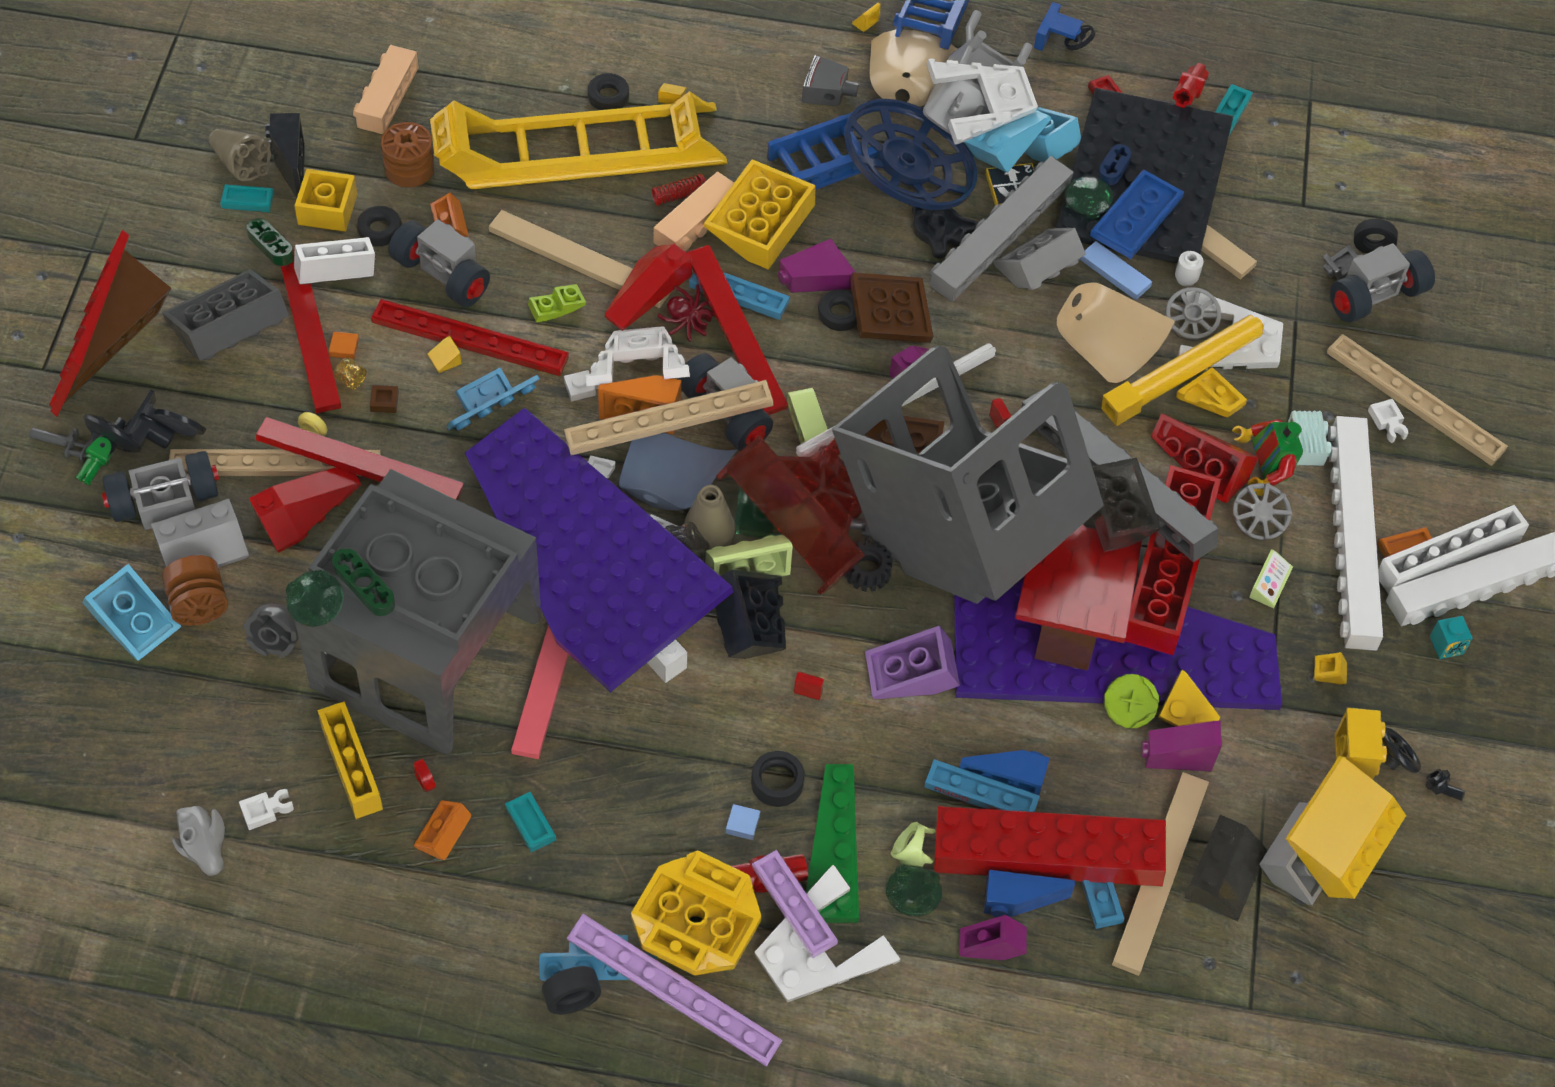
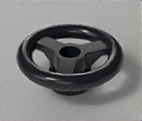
M1385 728V735L1382 738V742L1387 749L1385 764L1392 770L1401 765L1409 772L1418 773L1421 770V763L1412 747L1396 731Z

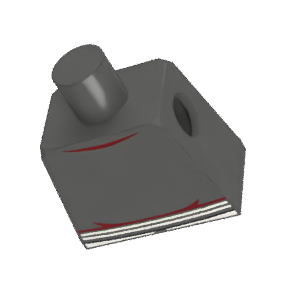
M814 55L803 84L802 102L838 106L841 103L843 94L857 96L859 83L848 81L849 68L847 66Z

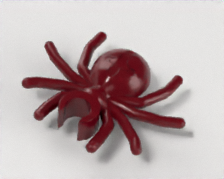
M696 285L694 304L692 297L684 289L675 286L674 289L681 292L686 298L675 296L668 301L667 310L672 318H667L661 314H657V317L665 322L681 323L675 329L669 331V335L675 334L687 324L686 335L689 342L692 341L691 325L699 334L707 336V332L703 330L707 328L708 324L701 321V319L711 322L712 316L715 317L713 311L703 308L709 304L708 300L698 305L701 293L700 285Z

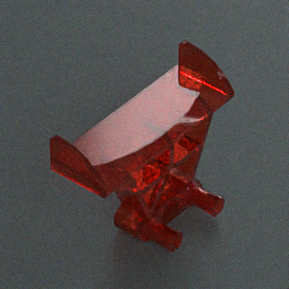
M759 436L740 451L716 477L721 480L731 475L781 534L791 541L796 551L825 582L817 591L821 596L836 586L865 556L847 535L852 519H856L862 513V509L845 464L839 457L841 453L834 438L827 446H821L812 457L777 456Z

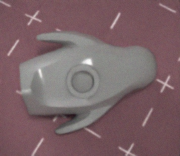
M200 806L178 809L176 813L180 841L175 837L172 840L176 850L186 859L195 862L208 876L217 875L225 870L222 859V842L225 826L219 812L213 809L211 811V819L208 812Z

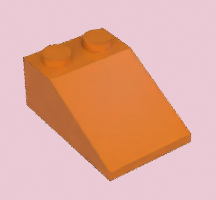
M654 375L601 384L598 388L599 419L604 420L681 401V380L674 378L664 379L663 376ZM675 430L669 431V432H665V433L674 434V431H675Z

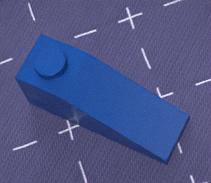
M1018 750L963 757L960 768L1039 795L1050 758L1036 751Z
M989 870L986 881L984 913L991 914L994 917L1003 915L1013 917L1071 898L1075 880Z

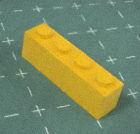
M345 701L318 710L323 733L355 819L383 810L380 793Z

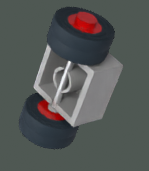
M437 219L426 228L419 222L410 220L402 224L390 240L388 253L392 259L407 268H412L420 263L421 269L446 285V295L460 306H472L486 291L490 281V273L476 262L475 244L470 238L463 237L456 232L451 225L444 224Z
M1394 243L1385 247L1380 246L1373 252L1356 256L1351 261L1347 276L1335 281L1331 285V303L1335 312L1343 321L1348 323L1368 316L1371 313L1372 305L1398 295L1400 290L1409 297L1429 291L1435 283V272L1429 258L1420 250H1411L1402 254Z
M708 353L699 354L685 364L689 366L690 377L676 378L681 380V391L689 399L758 382L757 380L754 381L748 375L745 367L742 364H738L732 357L719 364ZM763 409L722 418L728 425L725 431L727 439L740 452H748L759 446L768 437L773 428L772 418Z
M201 451L185 456L189 474L185 473L181 457L128 470L133 488L129 487L124 471L105 475L102 479L105 492L101 493L105 508L110 507L113 520L119 522L136 517L133 499H136L144 530L151 529V524L195 510L189 488L191 483L197 501L217 497L218 490L215 481L219 480L216 465H211L208 453Z

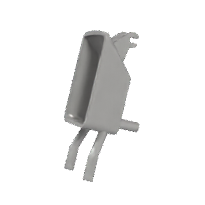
M975 10L965 27L966 43L954 51L947 59L966 65H971L972 62L988 67H993L994 64L1022 67L1032 50V45L1025 43L1018 58L1014 62L983 43V40L986 38L984 31L980 30L974 36V30L982 15L980 11ZM977 78L935 84L923 108L924 115L949 134H951L948 127L950 119L990 114Z

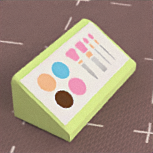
M1271 549L1249 598L1274 608L1293 566Z

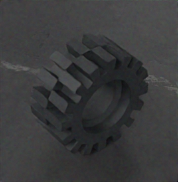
M865 540V545H862L860 541L856 543V547L852 545L849 552L847 551L844 576L845 578L848 577L847 582L849 584L854 582L855 589L862 586V591L866 592L867 587H870L871 592L876 591V586L881 589L884 587V583L887 584L889 582L893 558H891L890 551L886 552L884 545L880 548L878 547L879 542L874 541V545H870V540ZM868 560L875 562L878 565V569L867 572L860 569L858 564L861 561Z

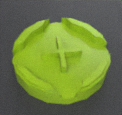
M1125 674L1115 678L1108 685L1104 694V708L1108 717L1115 724L1124 728H1139L1148 724L1157 713L1159 695L1155 686L1147 678L1137 674Z

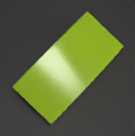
M577 284L554 287L553 294L531 297L528 301V306L536 322L564 316L580 309L586 304Z

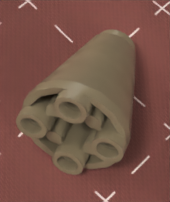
M215 129L211 132L209 144L234 177L241 181H252L268 173V164L271 157L269 141L257 134L229 129Z
M706 485L699 491L683 522V533L696 551L711 550L716 546H729L735 534V520L722 491L714 485Z

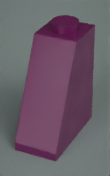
M828 239L781 259L777 274L781 284L786 285L789 291L793 293L841 289L851 290L850 277L852 272H856L832 239Z
M1221 721L1150 730L1146 741L1141 742V757L1145 758L1146 768L1212 772L1222 747Z

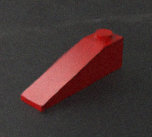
M676 244L655 246L638 260L607 309L605 318L620 330H625L675 290V286H680L692 276V256Z
M1161 413L1151 435L1170 457H1173L1183 469L1221 479L1216 499L1227 503L1248 482L1259 458L1235 445Z
M334 467L274 485L250 497L249 501L272 544L279 553L307 537L308 531L316 523L320 524L326 519L325 515L333 507L341 505L361 486V482L355 473Z

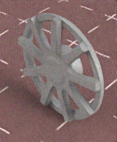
M1190 287L1181 289L1172 295L1167 303L1165 315L1175 321L1185 320L1180 329L1174 324L1171 328L1178 337L1181 336L1198 341L1215 332L1221 320V308L1211 293L1201 288ZM1195 291L1194 302L1189 303L1185 292ZM1200 293H1203L1210 298V300L1203 305L1198 303ZM1180 295L1186 307L1176 305L1173 301ZM1214 303L1217 313H1205L1204 309ZM1170 308L1182 312V315L1171 317ZM1203 318H1215L1216 322L1211 327ZM1197 323H1200L1207 332L1198 334ZM1189 324H1192L1194 335L1184 333Z
M1269 483L1247 486L1237 495L1233 505V516L1237 526L1243 533L1258 540H1269L1282 534L1288 527L1292 515L1286 494ZM1254 489H1264L1263 499L1261 501L1257 497ZM1269 490L1279 496L1270 503L1267 502ZM1249 492L1254 500V504L1242 500V496ZM1282 500L1286 510L1273 509V506ZM1238 504L1250 508L1251 512L1238 515ZM1273 515H1286L1284 524H1280ZM1252 517L1254 521L1247 530L1240 520ZM1267 521L1272 522L1279 530L1269 535ZM1257 523H1262L1264 536L1252 533Z

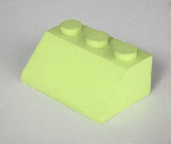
M769 535L759 540L741 541L735 545L716 546L711 550H706L705 563L720 576L731 570L786 576L790 575L793 546L791 541L784 535Z

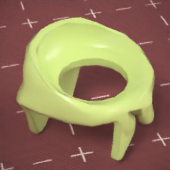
M918 822L911 823L897 838L891 851V856L899 860L903 865L914 868H923L925 863L932 864L933 860L923 853L922 847L924 834H932L936 830L925 827ZM912 834H914V837L907 845L909 838Z

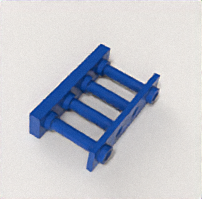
M906 0L901 12L896 13L893 26L897 27L895 36L900 37L904 27L936 34L941 38L940 48L949 50L969 0H951V2L945 0ZM918 3L946 10L948 12L944 14L914 6V4ZM909 15L942 22L943 24L939 26L911 19Z
M851 113L768 142L767 159L772 161L780 158L792 176L815 185V190L860 174V170L856 167L850 155L842 156L832 141L833 138L844 136L845 125ZM852 128L850 131L852 143L857 154L862 156L861 144L854 135ZM823 143L833 160L821 163L811 149V146ZM872 146L868 147L869 157L878 159L879 152ZM801 150L812 168L800 171L789 154Z

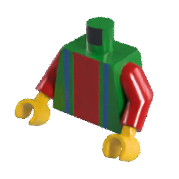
M1277 419L1251 425L1250 429L1242 426H1235L1232 429V432L1236 434L1241 433V436L1234 438V440L1242 444L1249 442L1251 436H1254L1252 443L1256 455L1259 457L1258 461L1264 480L1252 477L1248 481V485L1269 483L1275 486L1292 477L1295 467L1303 455V448L1299 439L1302 428L1298 423H1288ZM1254 489L1256 495L1262 496L1264 494V489Z

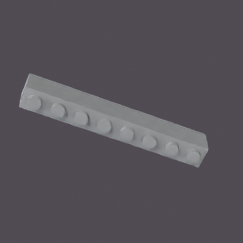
M1052 156L1045 162L1041 161L1030 177L1027 175L1023 178L1016 191L1011 190L1001 205L997 204L992 209L990 216L986 220L983 218L977 224L972 234L968 233L964 236L957 249L952 248L945 260L933 267L930 272L932 277L929 286L953 302L1067 189L1068 184L1071 182L1073 171Z

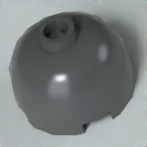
M273 602L260 605L251 612L243 625V629L245 628L247 634L246 642L253 650L263 656H268L270 653L274 655L280 654L279 658L290 654L299 639L293 611L283 604Z

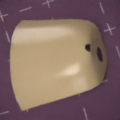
M903 29L900 37L895 36L896 30L882 33L871 40L870 80L874 90L882 99L896 100V92L899 89H905L910 94L908 103L919 107L925 105L935 85L932 82L926 65L928 59H935V62L946 63L948 57L957 48L952 44L949 50L940 48L941 38L926 32ZM907 72L910 74V78L903 77L902 74Z
M1094 282L1081 284L1074 288L1057 316V327L1063 338L1108 382L1112 383L1126 380L1145 365L1159 350L1175 320L1123 294ZM1081 293L1080 302L1077 306L1072 307L1074 297ZM1081 313L1082 319L1076 320L1077 315Z

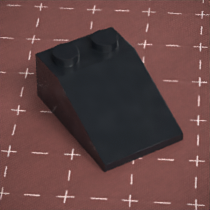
M270 113V124L265 125L266 138L271 139L269 140L270 151L274 155L275 165L297 198L304 178L305 142L300 113Z

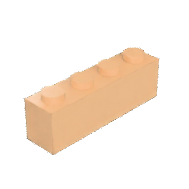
M390 45L387 52L382 54L378 69L373 71L369 86L364 88L360 103H356L353 116L356 117L357 128L379 134L385 132L419 68L416 51Z
M717 171L654 226V244L657 246L676 244L686 252L695 240L702 238L706 234L708 229L704 227V222L734 182Z

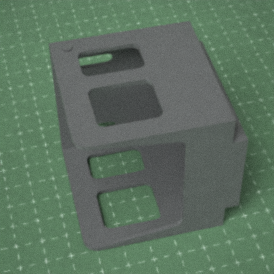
M937 345L932 347L832 428L873 541L879 542V548L884 545L886 552L890 551L891 558L900 562L904 574L976 604L985 597L995 601L999 599L1104 506L1072 400L1065 384L1059 382L1051 383L994 432L989 433L981 426L950 352L943 346ZM936 378L950 418V427L917 454L901 408L902 404L931 379ZM1053 416L1066 458L1021 444L1020 442L1049 417ZM884 419L895 447L863 435Z
M390 469L378 486L370 484L308 567L310 578L291 602L310 688L338 702L345 701L346 706L438 752L449 754L454 747V689L463 673L505 612L532 624L538 623L542 617L536 537ZM343 548L353 549L392 590L395 608L390 614L386 616L374 615L334 571L332 562L335 552ZM341 561V565L346 564L351 569V573L354 571L351 561ZM361 577L355 584L359 587H366L371 584L372 580L368 577ZM376 591L373 593V594L375 595V597H376V603H378V602H381L382 604H385V603H386V599H385V600H381V599L377 596ZM338 658L356 669L361 695L334 682L330 678L328 671ZM377 678L422 700L425 704L428 728L385 707L381 702Z

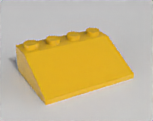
M752 159L704 222V227L745 260L769 270L815 206V185Z
M1339 756L1285 839L1328 897L1355 899L1407 815L1389 792L1345 757Z

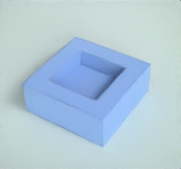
M733 804L726 827V834L753 840L760 818V811Z

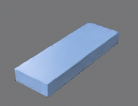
M1097 241L1085 250L1086 255L1079 259L1134 300H1137L1152 285L1150 279Z

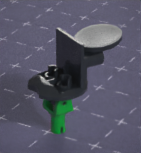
M151 389L134 418L130 419L127 425H125L126 421L118 417L114 424L105 420L102 416L84 415L85 424L92 433L93 443L85 450L87 460L75 478L90 486L101 466L108 467L112 453L116 448L126 452L139 453L148 439L166 449L175 433L186 437H194L197 434L203 435L207 429L194 420L164 409H154L153 405L156 402L155 391Z

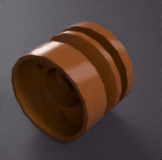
M401 122L386 129L381 136V149L384 172L387 179L401 187H416L430 180L434 173L435 164L432 153V137L429 131L422 125L414 122Z
M204 555L183 557L170 563L163 570L162 580L168 597L171 616L175 622L187 626L201 625L219 618L226 612L228 601L217 561L212 557Z

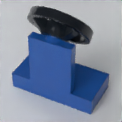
M1052 2L1037 31L1034 48L1043 51L1051 33L1054 32L1066 37L1064 43L1067 49L1078 50L1088 45L1094 39L1095 30L1090 25L1082 26L1083 21L1059 13L1061 5ZM1091 30L1089 37L1082 41L1086 37V33ZM1073 40L1074 42H1079V44L1069 45V41Z

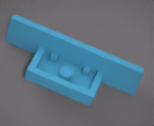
M500 367L458 389L455 394L466 413L450 421L447 425L448 430L456 427L459 431L470 425V419L478 415L479 419L493 412L492 407L498 404L503 407L515 400L514 395L520 392L522 395L528 394L536 389L534 384L540 380L539 376L535 375L512 388Z
M618 935L628 942V935ZM570 941L569 953H541L539 955L540 980L546 981L562 970L578 966L591 967L595 971L598 980H629ZM644 952V953L648 954L649 956H651L652 958H654L655 960H657V957H656V956H654V955H652V954H650V953H648V952Z

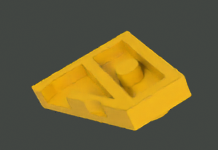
M1213 367L1179 389L1176 394L1179 400L1226 418L1244 407L1247 399Z
M1181 670L1158 718L1177 727L1219 721L1220 716L1189 675Z

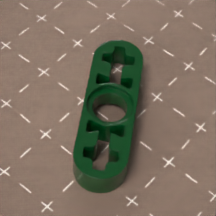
M257 218L250 220L246 224L248 238L275 265L285 266L294 261L292 245L268 221Z
M343 548L335 552L332 562L334 571L374 615L386 616L390 614L395 608L392 590L353 549ZM341 561H351L354 571L351 573V569L346 564L341 565ZM361 577H368L372 580L371 584L366 587H359L355 583ZM375 591L377 596L381 600L386 599L385 604H382L381 602L376 603V597L373 594Z

